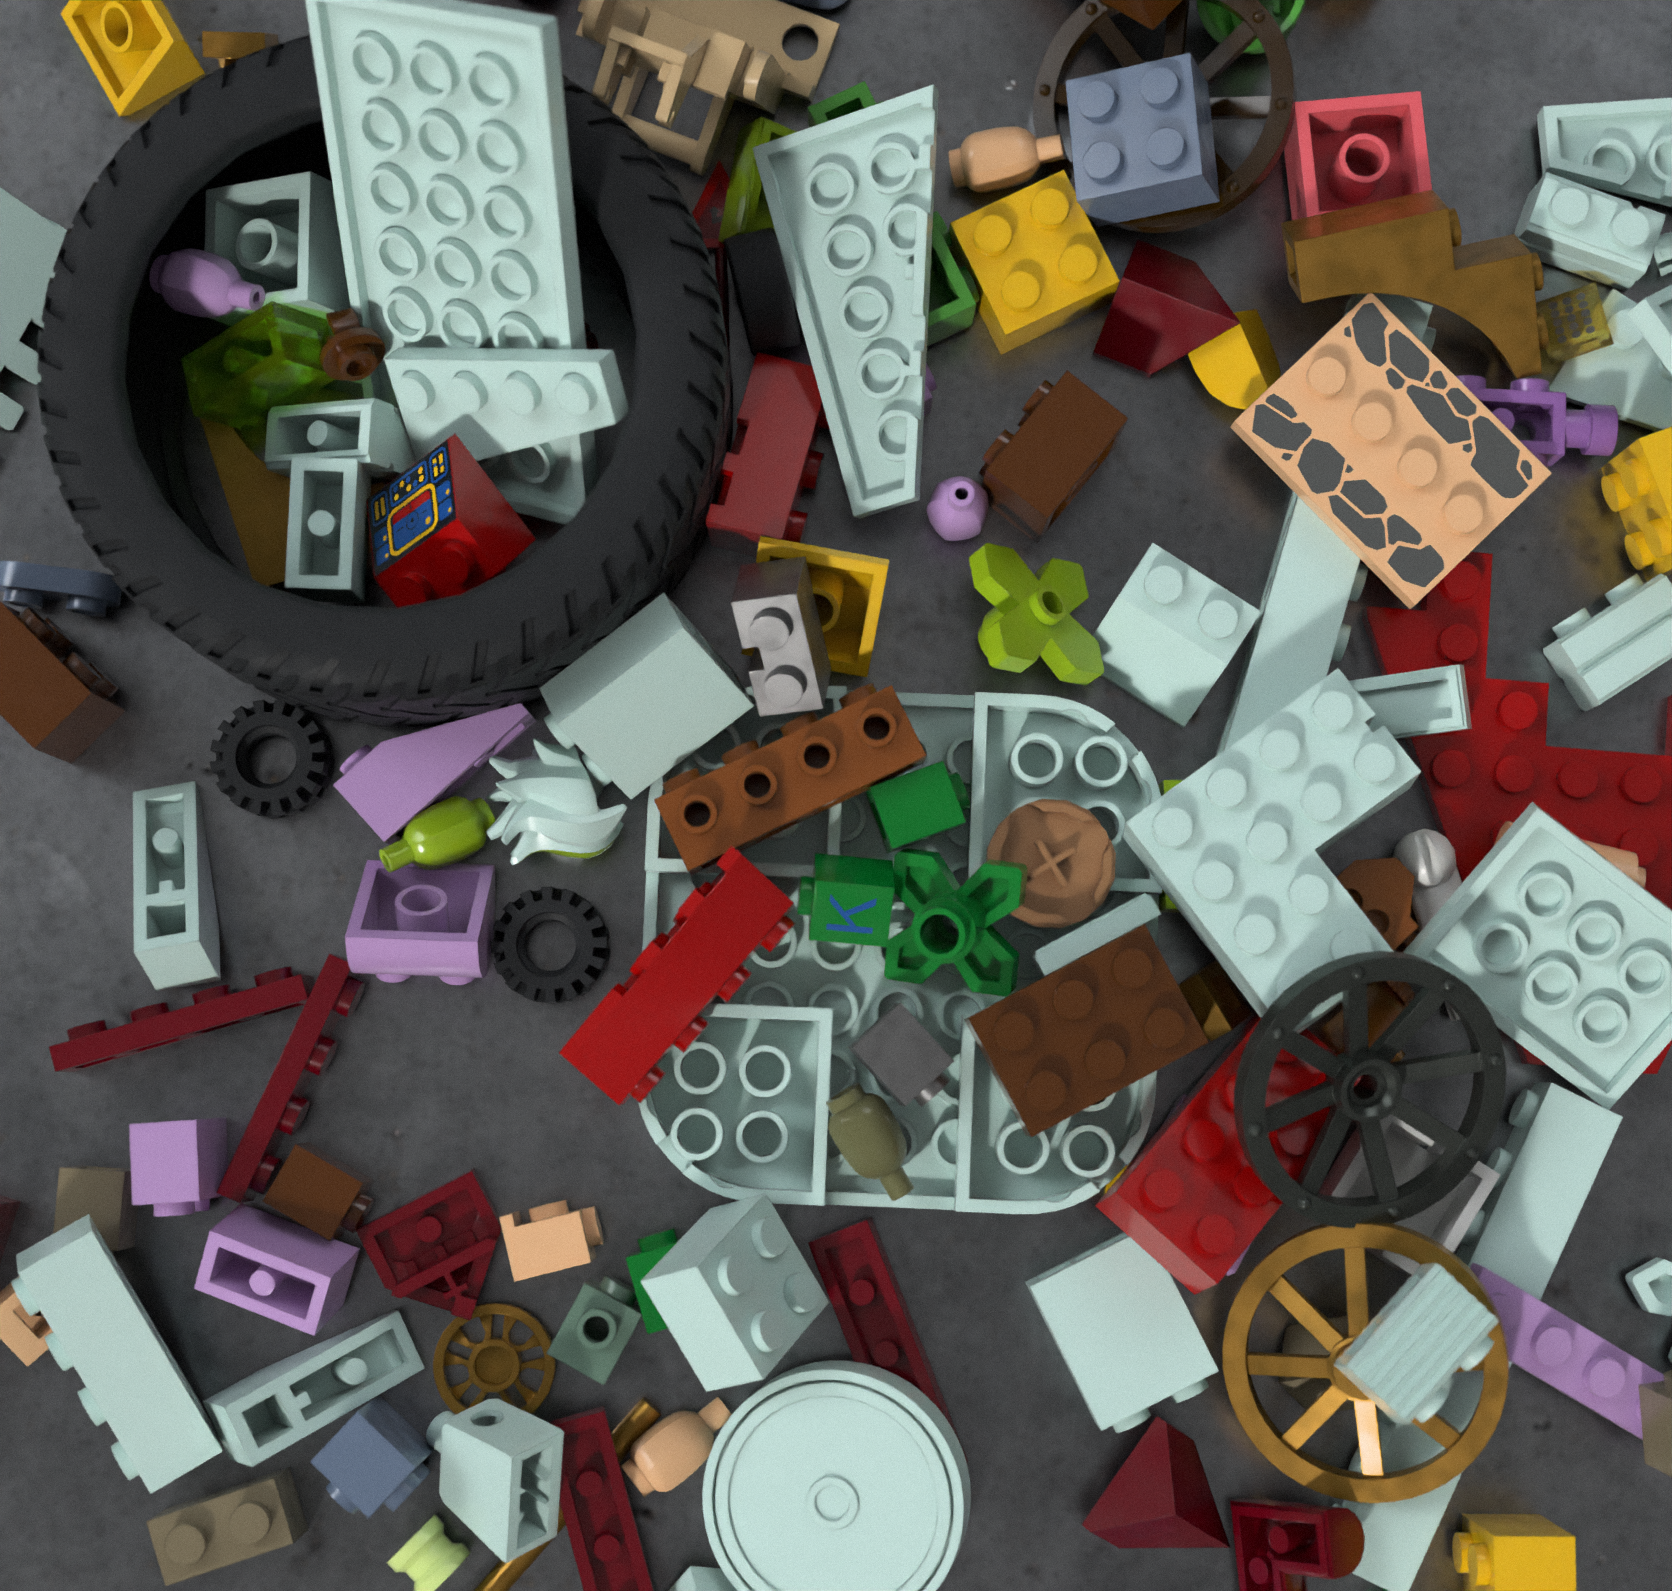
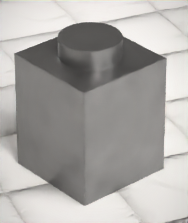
M901 1002L893 1005L848 1047L899 1105L907 1106L915 1099L922 1107L950 1081L943 1071L954 1060Z

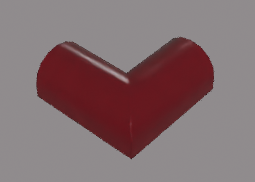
M1239 1498L1230 1501L1240 1591H1308L1307 1576L1333 1580L1342 1578L1354 1572L1361 1562L1364 1552L1365 1535L1362 1523L1357 1515L1348 1508L1253 1498Z

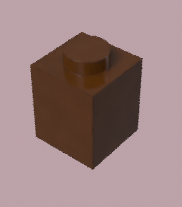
M309 1142L295 1144L262 1202L331 1241L342 1237L345 1230L354 1234L359 1229L374 1202V1199L366 1195L374 1180Z

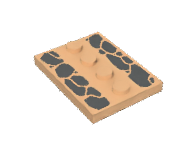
M1368 293L1250 405L1230 427L1409 609L1415 606L1552 474L1373 293Z

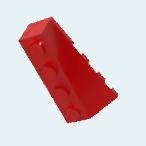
M732 845L716 863L722 869L712 883L706 881L700 888L693 890L679 907V912L673 919L675 923L673 928L668 933L663 931L649 943L630 968L629 972L632 975L624 984L621 982L617 983L559 1052L560 1055L618 1105H624L631 1096L641 1103L666 1075L658 1067L659 1063L674 1046L683 1053L688 1050L709 1025V1022L701 1016L717 996L728 1003L753 974L744 965L759 947L762 946L771 953L796 924L787 916L795 907L794 902Z

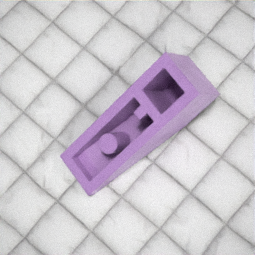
M521 703L382 741L374 749L369 745H365L355 751L341 765L339 770L344 775L333 786L385 843L391 845L401 840L405 826L413 817L430 806L454 795L489 763V759L493 755L497 756L536 720Z

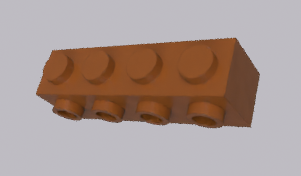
M873 683L864 685L838 700L842 709L820 720L815 711L799 716L780 727L783 734L782 738L762 748L759 747L756 740L746 742L723 754L721 758L725 765L704 776H701L698 769L694 768L663 783L662 786L666 794L654 799L691 876L716 864L731 845L741 852L867 791L869 787L888 781L923 764L926 754L892 685L878 692Z

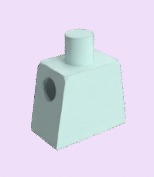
M496 1398L487 1399L458 1414L452 1411L440 1413L430 1423L426 1433V1441L431 1447L441 1453L439 1494L443 1503L502 1561L508 1563L557 1536L564 1431Z

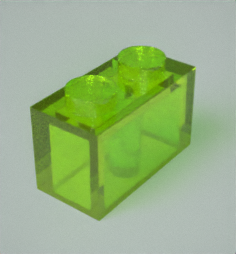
M271 301L181 358L193 415L250 432L268 420V412H270L271 407L294 405L334 381L335 379L325 373L320 362L321 350L327 343L326 336H330L326 319Z

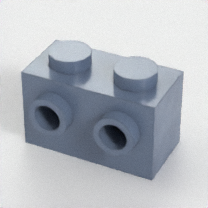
M379 1395L359 1409L310 1462L330 1481L326 1489L341 1507L352 1514H356L360 1510L370 1518L383 1504L394 1512L431 1473L423 1462L435 1449Z

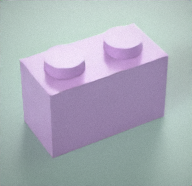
M226 1118L129 1124L132 1205L153 1204L154 1217L195 1214L198 1211L210 1210V1199L223 1196L216 1192L228 1169Z
M241 1203L209 1231L194 1289L315 1336L344 1305L360 1249L336 1239L329 1241L308 1228Z

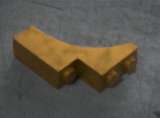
M1433 190L1281 223L1288 280L1301 303L1348 294L1364 293L1394 294L1421 299L1456 313L1480 329L1491 340L1499 357L1517 379L1542 374L1540 351L1548 349L1549 338L1544 316L1541 312H1537L1535 291L1543 289V270L1538 254L1536 252L1531 253L1515 234L1461 245V226L1455 208H1448Z

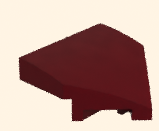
M475 1168L360 1226L356 1232L384 1287L392 1290L391 1296L401 1299L406 1297L450 1311L451 1315L471 1320L502 1228L491 1200Z

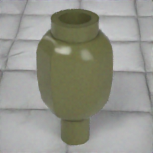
M860 1083L853 1084L831 1097L826 1102L832 1113L829 1118L828 1129L835 1144L856 1173L865 1178L879 1179L892 1201L898 1200L911 1192L914 1186L901 1166L907 1153L906 1140L898 1121L886 1102L879 1095L865 1093Z

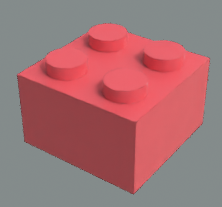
M1421 91L1295 102L1292 130L1284 148L1292 220L1432 190Z

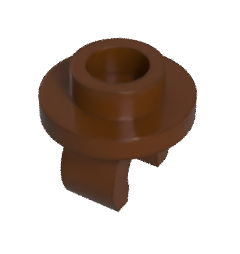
M352 308L326 313V319L333 335L326 336L327 343L320 353V362L325 373L333 379L342 381H357L368 377L381 363L385 355V345L380 335L373 329L360 327L358 318Z

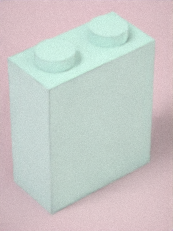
M662 593L539 688L551 712L544 718V721L555 738L566 749L576 744L584 752L581 757L592 775L603 786H607L613 781L630 799H633L754 706L735 671L665 593Z
M1125 1232L1025 1281L1095 1423L1101 1431L1113 1426L1115 1432L1120 1433L1139 1425L1151 1416L1147 1407L1171 1396L1174 1403L1192 1398L1209 1387L1205 1378L1219 1371L1170 1273Z

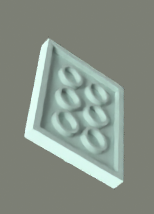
M1534 802L1529 804L1404 951L1405 954L1415 955L1433 962L1467 984L1485 1004L1500 1030L1608 1110L1611 1109L1672 1040V909Z

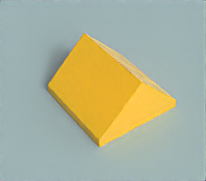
M69 0L60 13L118 116L131 115L205 74L163 0Z

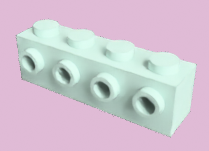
M89 1214L16 1255L19 1277L12 1280L11 1283L18 1299L30 1316L39 1311L42 1312L53 1331L45 1336L46 1343L53 1357L63 1371L73 1366L75 1367L86 1386L78 1391L80 1400L96 1426L105 1421L110 1425L119 1440L111 1445V1450L120 1468L129 1480L140 1475L150 1494L222 1452L219 1436L212 1421Z

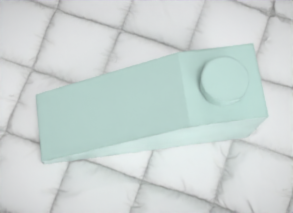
M196 781L133 792L134 953L156 991L221 980L219 923L200 791Z
M393 1310L262 1368L204 1400L203 1404L229 1459L253 1467L420 1372L425 1367L399 1311Z

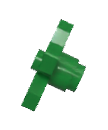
M905 848L896 853L893 865L894 893L913 911L915 916L912 925L888 940L884 969L885 977L889 980L922 984L942 964L954 963L972 992L1003 997L1010 995L1017 987L1020 954L991 924L1025 903L1027 866L1022 863L989 859L960 886L939 852ZM950 919L955 922L957 928L951 924Z

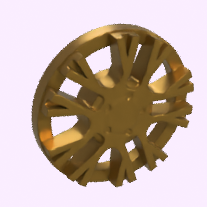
M506 1303L482 1304L475 1307L471 1318L472 1320L479 1317L485 1330L484 1340L476 1342L471 1340L461 1328L470 1320L456 1317L442 1333L437 1343L433 1360L436 1387L446 1405L455 1414H458L483 1402L488 1392H497L501 1396L502 1401L517 1407L507 1391V1388L514 1383L527 1403L520 1409L532 1414L547 1397L556 1371V1359L546 1354L552 1344V1340L544 1325L521 1307ZM494 1314L504 1315L502 1337H493ZM517 1320L524 1323L534 1333L530 1339L522 1344H515L510 1338V1331ZM450 1341L472 1349L473 1351L469 1358L447 1350ZM538 1346L542 1347L543 1357L522 1362L521 1351ZM457 1364L466 1366L469 1373L467 1381L450 1387L446 1377L445 1366ZM532 1368L544 1371L543 1380L538 1391L523 1383L520 1377L522 1370ZM474 1383L482 1390L470 1406L467 1407L459 1399L471 1384Z

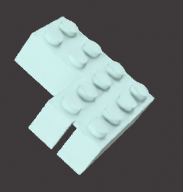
M1339 668L1125 822L1123 834L1125 841L1261 1018L1271 1004L1293 983L1330 961L1362 952H1394L1319 855L1409 790L1421 771L1384 725L1374 732L1371 731L1369 725L1375 713ZM1343 991L1317 1006L1293 1031L1297 1033L1302 1032L1343 1002Z

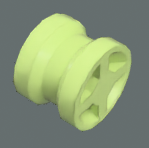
M434 1515L389 1559L387 1564L395 1572H405L414 1581V1591H435L470 1555L471 1551L463 1543H453L444 1534V1523Z

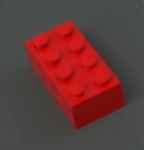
M1258 1014L1246 1024L1178 1108L1170 1115L1095 1205L1194 1295L1220 1282L1283 1203L1261 1182L1252 1170L1240 1145L1235 1126L1234 1088L1237 1071L1249 1037L1261 1019ZM1307 1028L1299 1033L1336 1055ZM1281 1048L1268 1081L1265 1108L1326 1081V1074ZM1362 1076L1355 1081L1354 1086L1360 1082ZM1332 1105L1268 1133L1276 1157L1285 1171L1295 1181L1299 1177Z

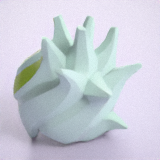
M533 738L535 747L532 751L533 756L509 760L493 755L489 759V763L506 779L496 782V787L498 788L490 792L486 799L492 802H509V804L486 833L491 840L502 836V842L508 845L521 832L517 843L510 853L512 856L510 863L512 865H516L529 855L541 851L569 858L589 859L600 855L611 847L624 825L621 819L627 806L620 804L606 809H599L597 798L604 786L592 775L587 767L583 766L574 745L566 749L562 744L543 743L541 740Z

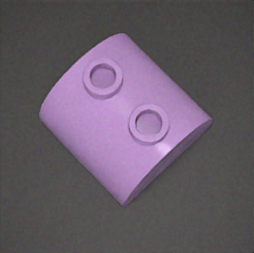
M367 860L345 935L347 960L352 973L375 974L378 979L388 983L404 981L411 977V975L439 976L443 982L450 985H463L473 981L475 978H485L491 959L490 941H493L494 930L492 929L495 923V865L454 863L435 870H425L411 863L389 873L381 860Z

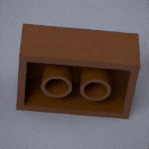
M1145 924L964 1019L1025 1135L1029 1137L1043 1132L1209 1043Z

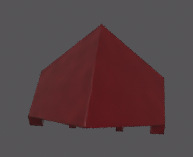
M1137 239L1092 355L1150 377L1151 374L1241 322L1196 261Z
M1159 1416L1154 1419L1081 1524L1091 1533L1118 1548H1231L1194 1440Z

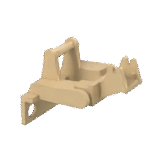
M581 0L577 11L582 15V19L576 35L604 50L592 95L609 105L623 75L612 112L632 128L646 142L650 150L690 164V172L703 176L709 166L735 100L774 115L784 93L809 102L813 101L838 35L840 24L778 0ZM798 26L810 28L818 37L816 52L809 59L802 61L793 60L788 57L782 47L783 38L786 33L793 27ZM649 71L658 74V81L664 83L662 87L663 93L655 119L659 120L658 125L671 129L689 87L714 95L698 141L631 116Z

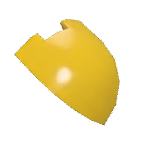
M1257 309L1235 312L1234 314L1241 322L1240 324L1188 353L1193 368L1207 391L1229 407L1246 410L1281 377L1280 365Z

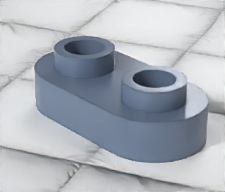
M0 561V591L4 592L3 602L6 604L42 609L44 599L67 602L66 610L69 612L97 617L105 616L106 607L120 606L122 589L113 581V575L26 562Z

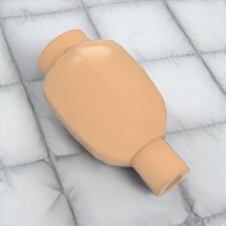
M999 127L975 132L964 139L961 148L949 150V164L955 187L968 186L977 193L1016 186L1033 177L1041 164L1065 159L1061 134L1036 139L1035 135L1027 129L1020 127Z
M716 1397L698 1413L686 1410L674 1412L654 1424L635 1440L630 1450L631 1458L621 1465V1468L644 1498L654 1490L668 1492L692 1475L709 1457L714 1442L713 1434L725 1425L732 1414L719 1397Z

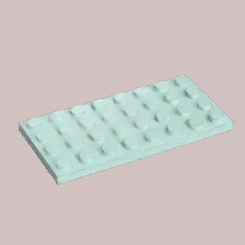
M305 0L350 307L354 310L360 327L373 329L380 335L385 345L384 358L398 348L586 349L557 18L461 0ZM383 358L372 374L361 379L364 399L377 398L397 408L399 405ZM594 430L477 461L515 512L567 525L574 519L598 483Z

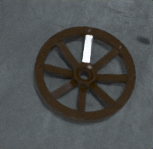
M1086 0L1060 27L1043 57L1037 74L1033 97V124L1036 139L1061 134L1059 106L1068 107L1066 84H1063L1074 57L1091 34L1096 32L1123 68L1144 63L1110 19L1120 13V11L1101 0ZM1182 0L1167 16L1163 59L1185 54L1189 0ZM1203 0L1224 8L1243 21L1198 65L1208 82V86L1256 39L1260 41L1265 51L1271 74V96L1209 98L1212 120L1267 118L1256 145L1234 172L1215 151L1220 202L1110 225L1143 233H1167L1197 227L1224 215L1242 203L1261 185L1278 162L1287 144L1294 121L1295 102L1297 99L1296 75L1288 45L1280 28L1269 11L1258 0ZM1065 151V159L1045 164L1052 175L1064 170L1076 193L1073 161L1070 162Z

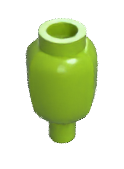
M461 796L448 798L430 806L413 817L405 826L401 840L379 850L380 859L389 873L411 863L425 870H435L454 864L482 848L488 835L486 831L495 822V818L488 804L480 797L471 801Z

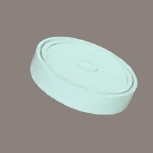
M829 1360L802 1365L778 1375L754 1392L730 1416L717 1436L708 1457L702 1491L703 1516L709 1543L716 1560L725 1576L737 1591H936L953 1565L966 1536L971 1508V1485L965 1456L955 1432L942 1412L923 1392L905 1379L880 1367L861 1362Z

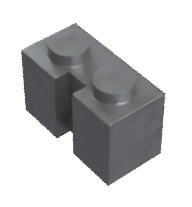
M805 556L741 565L731 605L742 648L754 647L748 672L759 716L824 709L831 666Z

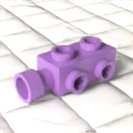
M1456 376L1510 432L1514 425L1524 426L1529 431L1530 441H1519L1546 468L1555 464L1565 455V448H1580L1582 455L1610 456L1614 451L1618 435V412L1614 405L1587 404L1583 410L1566 409V392H1549L1550 383L1543 379L1527 378L1511 382L1510 390L1487 389L1486 378L1481 376Z

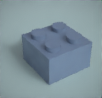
M1191 53L1066 81L1076 200L1097 227L1220 202L1208 82Z

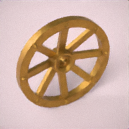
M1394 1223L1356 1224L1355 1228H1341L1320 1224L1284 1240L1261 1259L1247 1276L1234 1299L1224 1330L1222 1354L1225 1385L1235 1414L1248 1437L1257 1449L1284 1474L1303 1486L1337 1499L1362 1503L1396 1502L1420 1496L1446 1484L1464 1471L1485 1448L1496 1429L1503 1411L1509 1377V1354L1502 1321L1493 1300L1481 1281L1458 1256L1427 1235ZM1366 1247L1397 1253L1421 1265L1428 1263L1439 1264L1499 1320L1487 1334L1494 1341L1492 1348L1475 1367L1469 1370H1484V1379L1479 1402L1466 1427L1461 1432L1437 1412L1423 1423L1414 1418L1411 1422L1445 1449L1421 1464L1384 1473L1377 1405L1334 1366L1336 1360L1343 1355L1354 1339L1370 1324ZM1338 1248H1344L1349 1330L1344 1334L1284 1275L1286 1271L1299 1262L1316 1254ZM1269 1291L1330 1352V1355L1249 1352L1248 1345L1251 1325L1257 1307L1265 1293ZM1459 1366V1367L1456 1369L1455 1372H1467V1371H1465L1464 1369H1462V1368ZM1251 1375L1330 1379L1331 1384L1282 1434L1264 1410L1255 1391ZM1347 1399L1355 1403L1363 1473L1343 1470L1328 1465L1299 1449Z

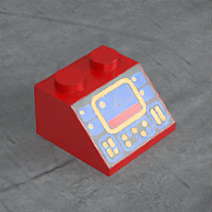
M453 434L366 500L374 579L397 608L463 594L496 575L536 540L456 434Z

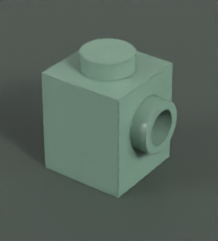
M608 1275L604 1276L601 1283L592 1278L588 1279L581 1288L546 1354L605 1385L642 1318L639 1304L635 1303L637 1299L635 1289Z

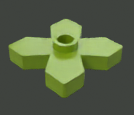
M985 543L969 556L974 588L994 606V608L986 613L978 630L979 645L993 668L1021 673L1041 656L1057 678L1063 682L1086 686L1104 673L1099 642L1070 615L1074 609L1089 597L1083 568L1080 564L1052 558L1033 574L1013 548Z

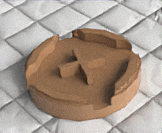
M1039 799L1015 809L997 826L987 847L986 861L993 859L1022 863L1028 869L1025 903L1009 913L1011 917L1034 928L1060 929L1085 920L1104 903L1115 880L1116 853L1106 830L1089 810L1068 800Z

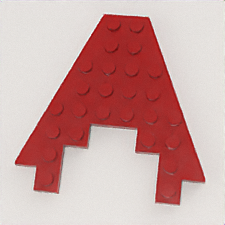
M1470 552L1422 598L1421 610L1367 606L1362 610V622L1382 676L1458 664L1464 665L1472 729L1405 738L1411 758L1421 771L1418 777L1437 830L1449 840L1455 849L1456 868L1462 883L1493 848L1503 824L1506 821L1515 822L1529 804L1534 802L1582 840L1635 852L1638 857V867L1646 870L1644 888L1672 909V695L1668 696L1665 755L1546 746L1549 683L1486 678L1492 553ZM1514 1040L1522 1064L1548 1066ZM1672 1040L1642 1074L1658 1073L1672 1045Z

